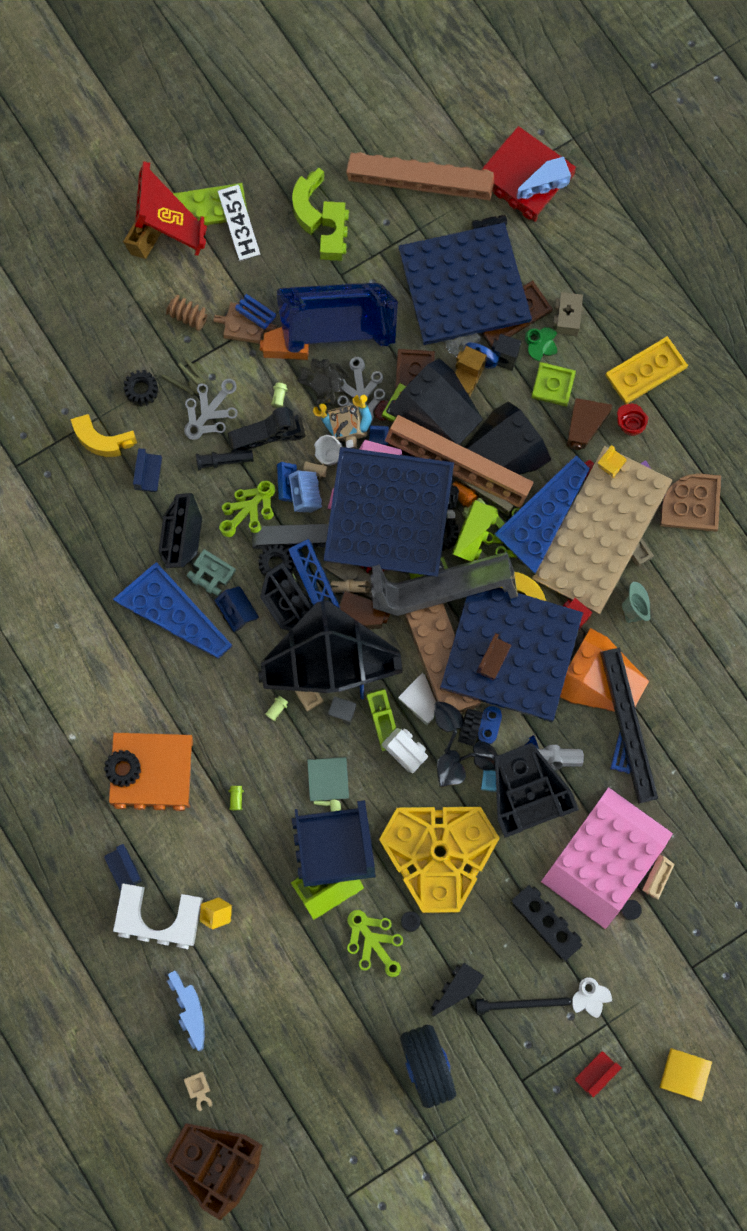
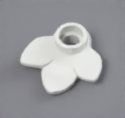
M585 978L579 984V991L573 996V1009L576 1013L586 1009L590 1015L598 1018L602 1012L603 1003L612 1001L611 993L606 987L599 986L593 978ZM587 984L592 986L591 992L585 990Z

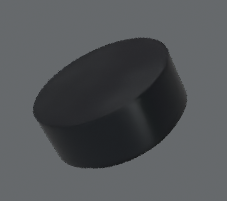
M628 900L621 909L623 917L627 920L637 919L642 912L641 905L635 900Z
M413 911L406 912L401 918V926L408 932L416 931L421 924L420 916Z

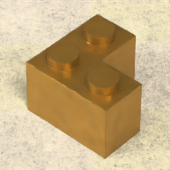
M466 346L464 351L460 350L456 358L455 368L457 370L455 374L470 397L484 370L487 355Z

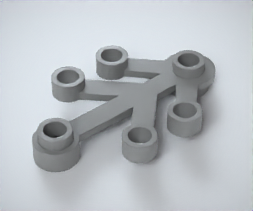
M354 357L350 360L349 366L355 375L357 391L347 385L343 378H338L335 381V386L339 391H344L351 397L358 395L360 399L361 395H366L368 398L375 387L383 381L382 373L379 371L373 372L371 375L372 380L364 389L362 371L365 369V363L362 358ZM359 361L360 363L358 366H354V362ZM376 375H380V379L375 380L374 377ZM340 382H344L342 387H338ZM376 389L374 391V399L368 405L372 421L374 419L373 411L386 398L383 389ZM378 393H383L382 397H377ZM344 395L340 396L337 400L340 407L353 405ZM343 399L347 400L345 404H340Z
M225 379L222 382V390L209 406L207 399L208 386L203 383L198 385L197 392L200 395L202 415L197 421L195 414L196 400L193 398L186 400L185 406L188 408L189 423L186 424L184 432L189 439L196 440L203 433H223L226 430L223 422L203 426L207 419L225 417L234 419L237 417L238 412L233 407L227 410L215 411L227 394L235 392L237 386L234 380ZM227 383H231L233 385V388L231 390L226 389L225 386ZM200 386L206 387L204 393L199 391ZM189 400L194 401L193 407H188L187 403ZM231 409L235 410L236 412L235 416L233 417L229 416L228 414L229 410ZM218 424H222L224 426V429L222 431L217 430ZM192 427L197 428L196 434L190 432Z

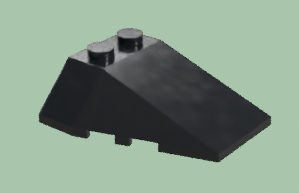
M440 358L426 365L402 390L389 410L395 417L397 415L404 417L458 445L483 420L454 370Z
M509 401L490 414L465 446L466 449L519 475L537 471L552 460L542 437L521 409Z
M533 743L495 756L497 818L504 838L579 810L572 791Z

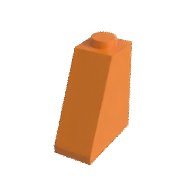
M305 318L264 333V340H260V351H263L264 358L308 360L310 318Z

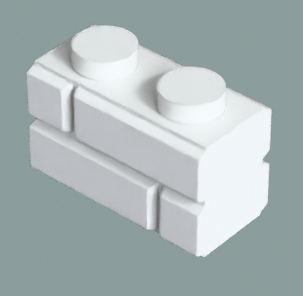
M396 728L382 743V746L408 772L414 773L420 764L428 758V755L425 753L426 748L419 742L415 743L411 739L413 735L408 730Z

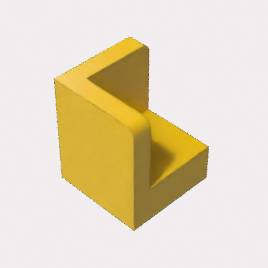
M611 445L599 460L598 467L614 478L627 459L615 451V447Z
M215 898L202 903L200 907V922L212 930L230 923L232 905L221 898Z

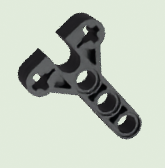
M287 407L277 408L272 412L273 414L263 421L230 431L228 439L231 452L247 451L275 441L301 440L306 437L302 418L299 415H294L293 411Z

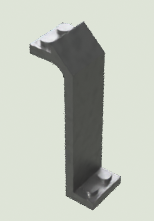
M507 552L441 570L438 577L424 575L403 582L393 583L386 579L380 564L372 566L373 575H370L373 608L396 616L498 587H503L504 592L508 591L510 599L518 597L515 573Z

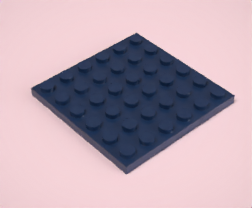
M505 223L398 246L424 345L532 322Z
M340 447L324 561L370 568L380 564L384 570L438 577L454 462Z
M500 587L467 596L440 689L553 722L583 612L518 593V597L510 599L508 591L504 592L503 588ZM495 633L499 634L498 639L510 644L511 647L493 681L477 673V670Z

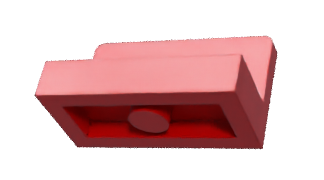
M602 1051L575 1078V1081L590 1097L594 1098L622 1068Z

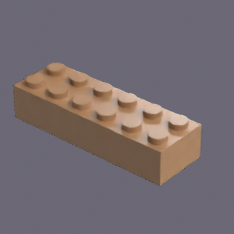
M443 603L404 614L436 702L451 704L460 713L466 712L467 708L473 710L480 707L481 702L479 700L440 689L455 638Z

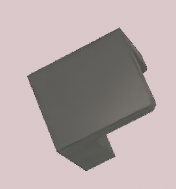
M334 696L328 714L350 725L356 710V703Z

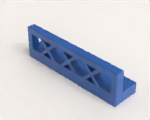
M307 539L289 548L290 555L312 604L324 601L326 596L331 598L333 604L340 608L311 541ZM305 546L309 549L307 559L301 551V548ZM309 562L317 567L315 575H312L309 569ZM317 579L324 582L325 586L322 593L316 584Z

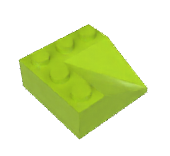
M476 500L472 501L451 554L471 562L474 559L478 560L482 549H479L480 544L486 541L489 534L486 530L490 525H494L497 520L498 514L495 513L497 509Z

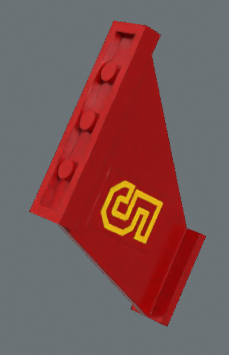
M143 161L138 175L135 227L142 228L143 224H146L195 249L194 255L198 256L200 250L204 249L206 239L203 238L207 229V225H204V217L201 216L200 220H198L150 170V163Z

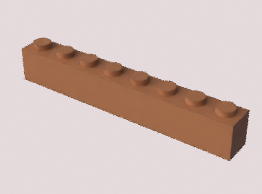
M361 152L351 153L346 172L348 180L353 182L483 200L491 199L494 185V173L486 169L474 170L470 167L460 168L450 164L438 165L434 162L408 161L397 157L371 156Z
M397 415L385 439L386 442L418 458L454 462V476L519 508L522 507L533 484V481Z

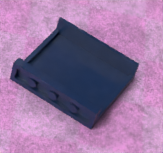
M365 800L357 801L358 808L303 816H298V809H295L292 825L293 830L297 829V834H294L295 846H299V850L296 851L297 863L301 862V867H298L299 880L303 879L304 887L376 877Z

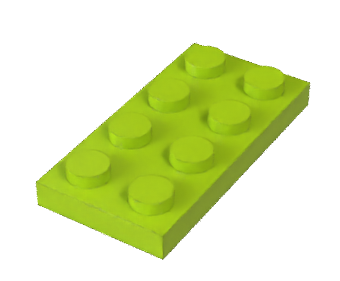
M243 183L173 193L198 220H200L201 216L204 217V225L227 222L218 194L219 190L239 185L246 207Z

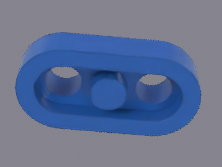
M489 706L483 711L477 735L479 741H485L489 744L495 742L502 718L499 708ZM491 712L495 713L496 717L493 719L489 717V713ZM485 731H490V732H491V736H490V737H486V736L484 735V732H485Z

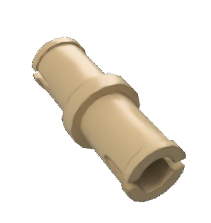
M348 579L347 581H332L330 585L335 586L331 587L333 593H344L347 591L354 594L368 593L370 591V588L363 587L370 586L368 580L354 581L353 579Z

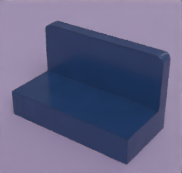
M138 448L133 480L135 490L158 491L162 464L161 455L147 454L146 449Z
M240 586L225 590L214 600L233 632L239 631L246 623L259 618Z
M124 844L117 846V850L104 856L120 891L122 884L136 885L142 882Z

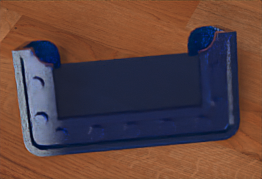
M380 283L292 287L277 290V302L285 346L290 352H300L304 348V344L373 339L380 346H388L396 342L398 301Z

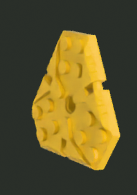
M435 807L396 808L379 841L398 873L401 872L404 877L403 882L422 913H459L478 879L476 876L483 870L495 848L499 836L481 807H443L442 810H435ZM435 818H442L443 824H435ZM435 848H444L445 855L443 857L436 856L434 853ZM413 865L416 872L410 874L407 868ZM466 865L472 867L470 873L463 870Z

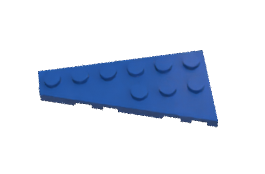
M577 455L495 533V536L534 575L590 470Z
M157 562L113 599L114 602L217 659L232 647V644Z

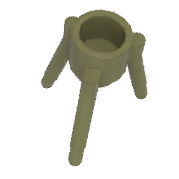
M185 358V361L196 376H193L181 363H178V366L191 379L188 382L190 387L164 374L162 375V378L188 391L192 396L194 394L199 396L197 392L198 385L206 384V381L188 358ZM200 386L199 391L203 393L206 387Z

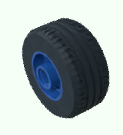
M427 1024L412 1029L410 1032H404L400 1036V1041L407 1063H405L411 1082L415 1084L423 1107L431 1108L434 1105L437 1106L440 1103L443 1104L446 1101L453 1100L456 1096V1090L450 1073L451 1068L434 1027Z

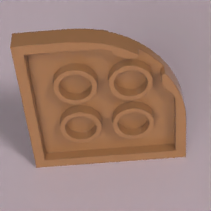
M691 474L680 478L670 486L662 502L660 526L717 532L721 476Z

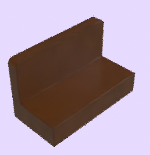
M495 633L477 670V673L493 681L511 647L510 644L498 639L499 634Z

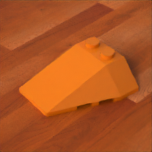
M590 628L568 667L560 698L572 704H582L615 712L600 654L602 651L617 648L608 637ZM622 653L636 707L649 681Z

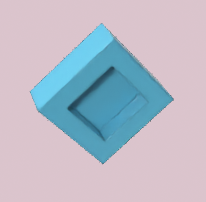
M483 770L481 790L496 792L495 771Z

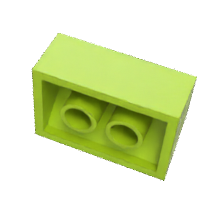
M297 878L291 882L313 920L364 889L360 880L304 887L303 879L299 880Z

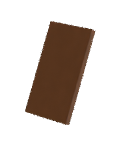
M533 280L523 286L532 322L481 333L491 348L494 340L499 339L500 334L511 337L553 311V308Z

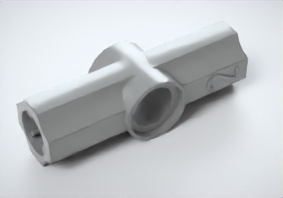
M549 745L544 749H537L554 770H558L563 766L583 765L584 754L581 749H560L558 745Z

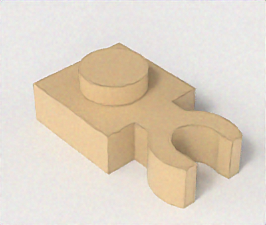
M204 1072L184 1079L190 1098L197 1097L198 1099L196 1103L197 1109L199 1111L202 1110L201 1102L204 1100L211 1107L212 1101L205 1094L210 1091Z

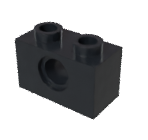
M500 334L498 340H494L491 350L499 358L497 366L513 371L519 355L520 340Z

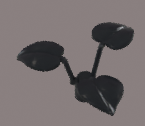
M445 702L434 703V719L437 726L445 732L453 731L450 741L444 749L445 754L440 756L437 761V776L440 788L458 785L465 780L466 772L460 762L470 757H474V764L479 769L485 771L495 770V756H498V753L492 745L485 741L475 743L473 745L474 753H469L461 758L457 751L450 750L457 734V729L461 728L464 724L463 717L459 710L451 704Z

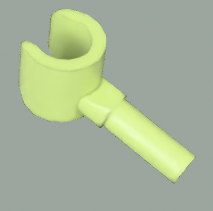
M338 800L314 801V805L330 806L331 812L341 811V803Z

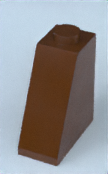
M575 398L566 446L574 450L585 449L610 415L612 405Z
M347 591L344 592L339 605L341 610L368 629H381L383 623L387 624L390 613L374 609L373 601Z

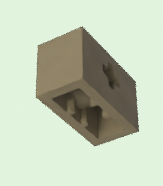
M561 292L560 298H556L555 309L558 310V315H554L553 326L556 327L557 334L578 336L583 301L582 294Z

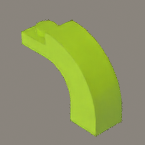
M319 167L315 172L312 171L308 175L307 180L302 176L298 179L292 195L295 218L299 225L310 235L323 223V215L312 207L309 202L310 195L324 181V171Z

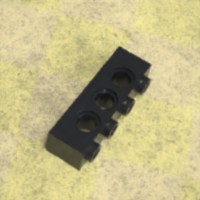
M528 885L510 903L564 963L583 946L581 944L582 939L575 931L572 933L567 928L569 924L563 917H557L554 913L555 908L548 901L545 903L540 896L542 894L535 886L531 887ZM531 902H536L539 905L538 912L534 913L529 909ZM543 918H551L553 921L552 927H545L542 922ZM558 932L566 935L564 943L557 941L556 934Z

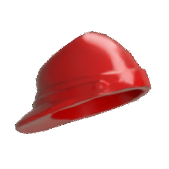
M634 403L625 404L618 408L617 411L618 426L626 435L637 436L646 429L649 418L639 405Z

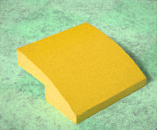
M670 1048L660 1088L702 1101L712 1061Z

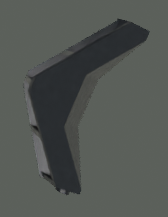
M320 601L312 606L261 661L262 671H258L259 683L263 682L264 689L334 693L403 672L400 650L330 601Z

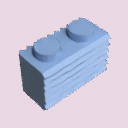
M298 470L289 475L295 512L311 513L322 507L316 472Z

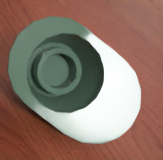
M638 582L630 584L629 596L622 603V609L628 623L650 620L649 596L645 588Z

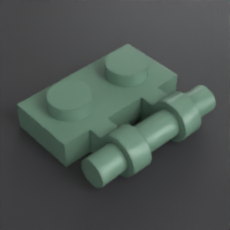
M204 549L193 564L194 567L199 569L198 572L195 574L189 571L186 577L191 579L195 585L199 584L205 588L209 594L213 593L219 596L222 590L217 585L220 582L226 586L236 572V569ZM204 574L213 578L211 583L202 578Z

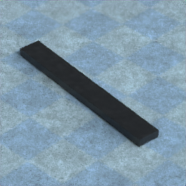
M619 647L602 651L600 654L638 804L656 800L658 795L621 649Z

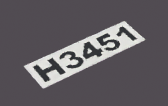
M239 185L219 190L218 194L239 261L260 255Z

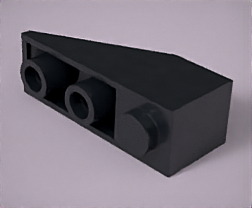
M463 963L462 966L457 965L451 974L455 976L451 983L446 982L441 991L444 993L441 1000L436 999L430 1008L433 1010L431 1015L434 1017L473 994L484 975L466 963Z

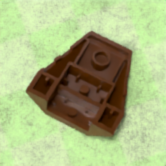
M186 1123L165 1161L177 1177L182 1180L190 1194L195 1197L200 1207L218 1220H221L239 1204L260 1163L262 1144L245 1134Z

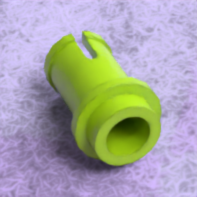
M230 786V790H228L230 793V810H242V793L244 790H242V786Z

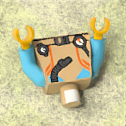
M356 395L352 399L353 405L329 410L327 414L325 404L319 405L321 411L316 406L313 408L314 415L322 416L321 420L330 433L337 440L346 442V448L357 449V439L367 436L372 416L368 405L365 404L367 402L366 395H361L360 399Z

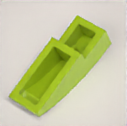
M380 688L365 694L381 750L386 751L382 743L396 729L386 690L385 688Z

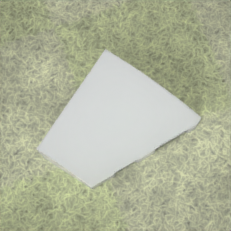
M422 673L398 699L425 725H428L434 719V703H436V700L425 674Z

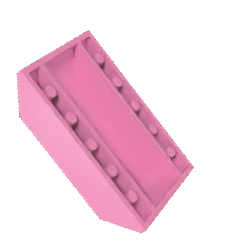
M608 787L541 883L606 929L665 848L673 833Z

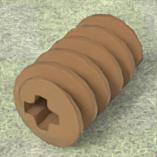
M176 295L169 303L166 315L170 314V317H176L178 321L183 320L184 324H189L192 328L196 327V330L200 331L207 320L206 308L203 307L198 311V304L192 308V301L186 305V298L179 301L180 295Z

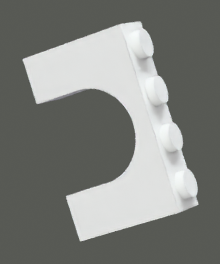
M122 884L113 930L118 932L119 937L130 938V935L138 936L137 940L149 942L150 938L158 939V944L169 945V942L177 943V947L188 949L189 945L194 946L203 898L181 894L175 922L165 930L156 931L149 928L141 917V904L145 887Z

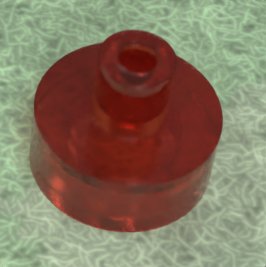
M381 401L374 410V414L379 420H387L382 417V414L389 403L388 401Z

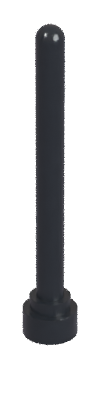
M566 997L488 1002V1000L480 998L475 999L476 1015H485L489 1010L571 1005L572 1000Z

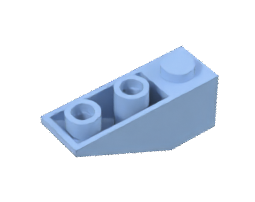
M560 157L545 162L518 188L517 199L530 198L533 194H543L550 191V189L566 187L570 182L571 174L565 158Z

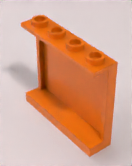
M113 733L112 752L128 750L130 753L135 754L141 764V773L139 774V779H136L135 783L130 784L128 787L115 786L110 782L109 803L111 806H114L115 809H126V806H134V809L145 810L146 807H153L154 810H165V807H173L175 811H185V808H190L192 735ZM126 761L119 762L115 767L116 773L120 776L127 775L130 771V764Z

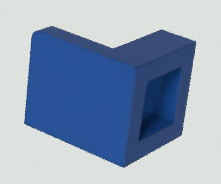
M370 426L369 441L388 446V442L385 439L389 426Z

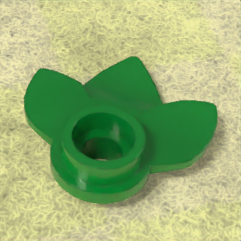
M548 327L540 330L535 328L528 330L525 334V342L529 345V355L534 360L540 361L543 354L547 356L557 354L558 350L553 342L557 332ZM535 336L537 340L534 341L530 337Z

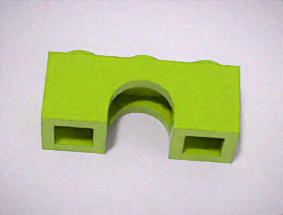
M323 202V226L332 227L335 229V232L331 235H321L320 260L342 261V255L346 254L347 243H343L344 237L347 238L348 226H345V221L349 219V210H346L345 203Z

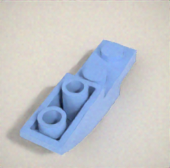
M173 971L168 974L170 979L167 982L172 991H177L179 997L176 1000L181 1009H186V1011L179 1014L181 1019L178 1021L183 1031L187 1030L191 1037L188 1038L191 1047L201 1051L204 1047L205 1027L198 995L193 985L185 988L178 973Z

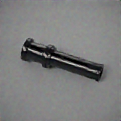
M252 450L223 454L215 452L207 455L196 454L198 471L201 468L213 467L216 469L220 465L254 462Z

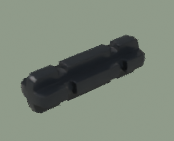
M499 215L498 218L494 216L484 218L481 221L479 219L473 220L472 229L500 223L507 225L506 215Z

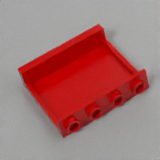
M518 126L482 169L494 173L492 191L496 197L504 199L510 207L518 209L524 217L536 222L538 214L558 192L559 188L550 189V191L543 194H533L530 198L517 199L518 188L545 162L562 156ZM565 159L571 174V180L575 174L576 166Z

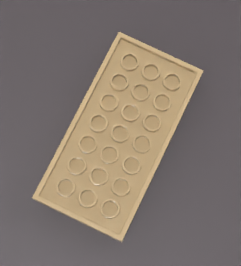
M606 446L603 447L542 563L532 578L534 581L571 600L574 598L578 599L588 609L598 614H601L672 483V479L624 456L627 459L626 463L614 478L598 467L599 460L609 449Z

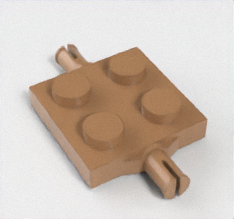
M230 302L226 317L214 316V323L225 325L223 335L226 339L260 344L261 337L265 331L277 329L275 324H269L265 330L235 310V306L238 303ZM243 306V308H244L246 311H248L249 313H251L252 315H254L255 317H257L258 319H260V320L263 321L264 323L266 322L265 320H263V319L260 318L259 316L255 315L252 311H250L249 309H247L246 307Z

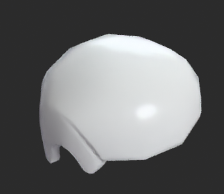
M321 436L314 444L316 458L320 463L329 466L338 463L342 444L334 436Z

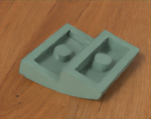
M346 757L307 759L310 801L349 798Z

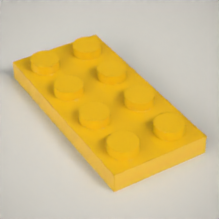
M667 336L606 372L605 376L623 402L628 404L687 369L688 364Z

